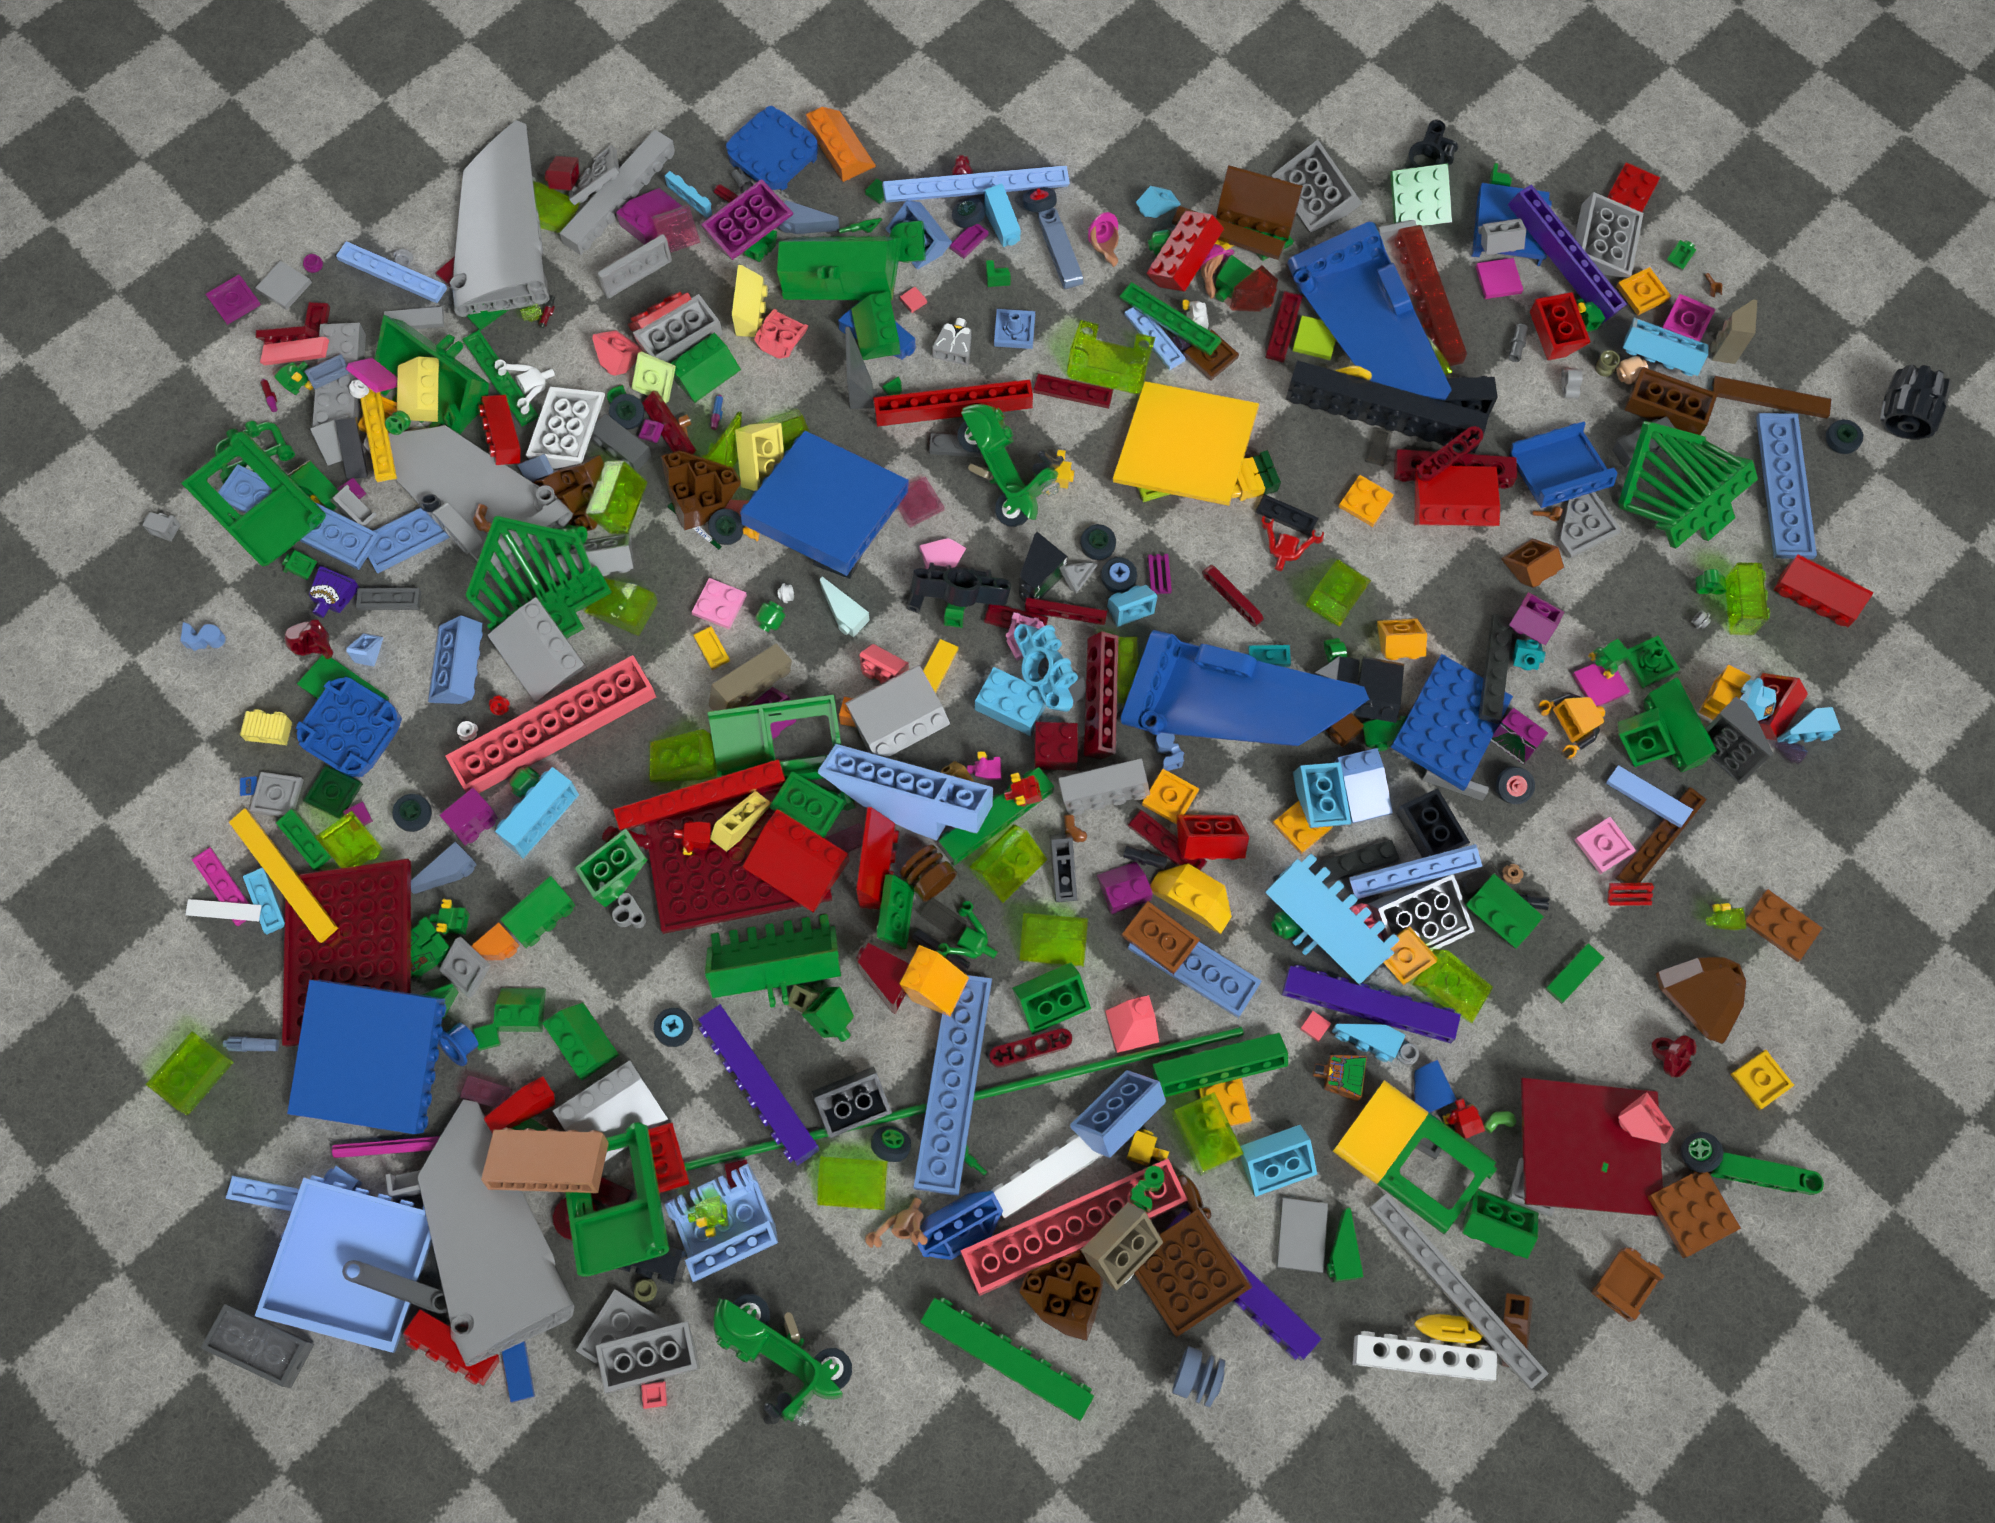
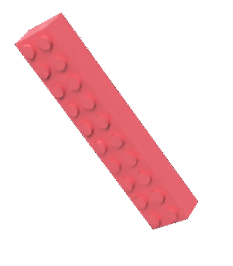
M632 655L446 755V758L464 791L467 793L470 789L474 788L478 793H481L512 776L519 767L531 766L656 698V695L647 677Z
M1169 1159L1152 1165L1158 1166L1163 1170L1164 1182L1158 1191L1144 1192L1145 1196L1152 1200V1209L1150 1213L1146 1212L1150 1220L1178 1208L1188 1201ZM1147 1168L961 1250L962 1258L978 1296L1026 1276L1030 1270L1082 1249L1130 1201L1132 1188L1140 1180H1143V1175Z

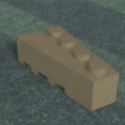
M777 643L713 683L711 685L709 707L713 711L745 707L780 678L786 677L791 671L792 660Z

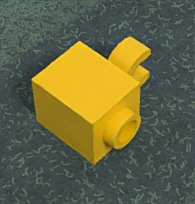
M1058 450L1057 457L1062 456L1064 461L1060 467L1055 469L1059 474L1057 480L1053 482V484L1055 483L1053 487L1068 489L1069 482H1073L1075 470H1071L1072 462L1065 461L1066 451Z
M1141 1129L1135 1132L1126 1159L1148 1166L1151 1158L1164 1161L1167 1159L1169 1152L1155 1148L1157 1137H1154L1152 1132Z

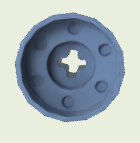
M1187 1346L1174 1381L1172 1394L1187 1399L1191 1391L1195 1390V1402L1200 1403L1203 1394H1205L1204 1406L1210 1408L1222 1387L1226 1360L1219 1358L1216 1366L1213 1367L1214 1356L1210 1355L1204 1364L1201 1362L1202 1351Z

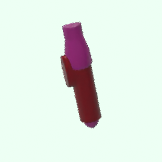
M262 379L260 384L271 412H276L278 409L275 392L271 391L269 382Z

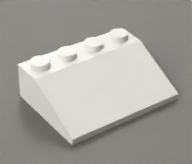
M550 387L526 456L532 459L545 454L552 469L582 464L605 394L603 392Z

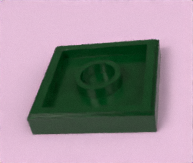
M325 765L303 802L342 820L345 815L343 811L350 807L363 783Z

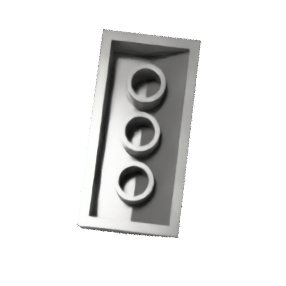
M698 294L691 298L692 300L651 324L633 332V335L642 352L672 363L714 332L718 337L721 336L723 333L720 321Z
M630 533L589 539L583 544L591 566H597L603 576L615 571L625 573L634 568ZM571 545L569 551L581 574L584 572V568L575 546ZM555 553L568 580L572 579L571 572L562 554ZM547 558L550 574L553 580L558 581L560 583L552 565L550 564Z
M688 1321L595 1345L605 1393H613L700 1369L696 1345Z

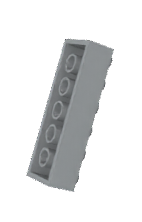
M360 323L320 324L319 337L329 339L326 358H319L317 365L342 354L347 365L348 363L364 360L366 334ZM349 373L315 389L313 427L348 414L350 417H357L359 423L361 399L352 396L349 389L351 381L357 379L354 375Z

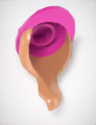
M1105 212L1098 215L1088 228V241L1094 249L1104 255L1105 260L1112 267H1115L1118 263V257L1114 253L1119 240L1118 221L1115 215Z
M1214 244L1200 267L1205 290L1210 299H1213L1216 294L1212 276L1216 273L1219 264L1228 260L1231 255H1234V250H1225L1217 244Z

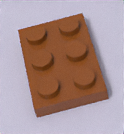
M1769 889L1763 893L1743 922V924L1797 962L1802 959L1822 930L1821 926Z
M1149 901L1146 902L1122 933L1123 938L1173 975L1200 941L1198 937Z

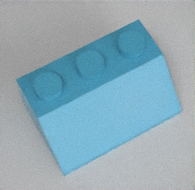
M1301 1125L1238 1147L1242 1165L1255 1197L1317 1175L1311 1140Z

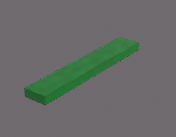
M1132 282L1119 296L1120 300L1209 356L1222 342L1220 337Z
M478 330L463 338V343L499 395H506L510 411L521 427L539 418L530 403L529 412L527 414L521 413L523 406L518 407L517 402L520 398H525V395L508 371L502 376L498 374V369H495V362L500 359L482 333Z

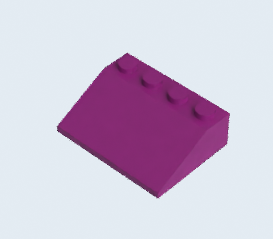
M761 179L701 225L712 243L731 260H734L791 217L793 212Z

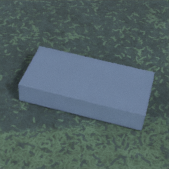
M342 354L305 371L314 389L339 379L350 372L346 369L347 364Z
M545 454L518 464L523 476L529 481L539 479L554 472Z

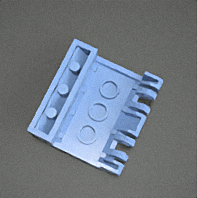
M749 1164L739 1168L740 1174L736 1169L731 1171L732 1178L737 1185L732 1189L727 1179L722 1175L718 1177L719 1183L714 1179L697 1187L699 1194L696 1189L690 1190V1197L695 1204L691 1208L688 1206L683 1195L677 1196L678 1203L674 1198L665 1202L669 1218L675 1221L688 1259L685 1262L692 1282L778 1243L775 1223L760 1184ZM706 1217L707 1226L699 1228L696 1225V1219ZM714 1227L716 1236L708 1238L705 1235V1230Z

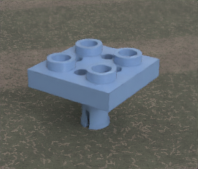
M997 309L994 346L1033 349L1035 311Z

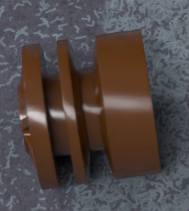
M934 845L926 846L915 853L900 870V875L903 879H907L908 885L917 883L914 892L923 902L937 896L951 884L957 875V871L948 861L940 863L943 855L939 852L937 853V848Z

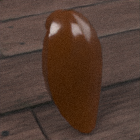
M1185 1174L1178 1176L1177 1178L1188 1200L1186 1204L1189 1211L1192 1213L1201 1208L1206 1217L1210 1219L1211 1210L1208 1207H1204L1202 1197L1194 1182Z

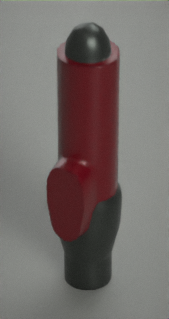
M552 295L549 296V301L544 305L539 321L541 328L546 327L549 317L553 314L555 297Z

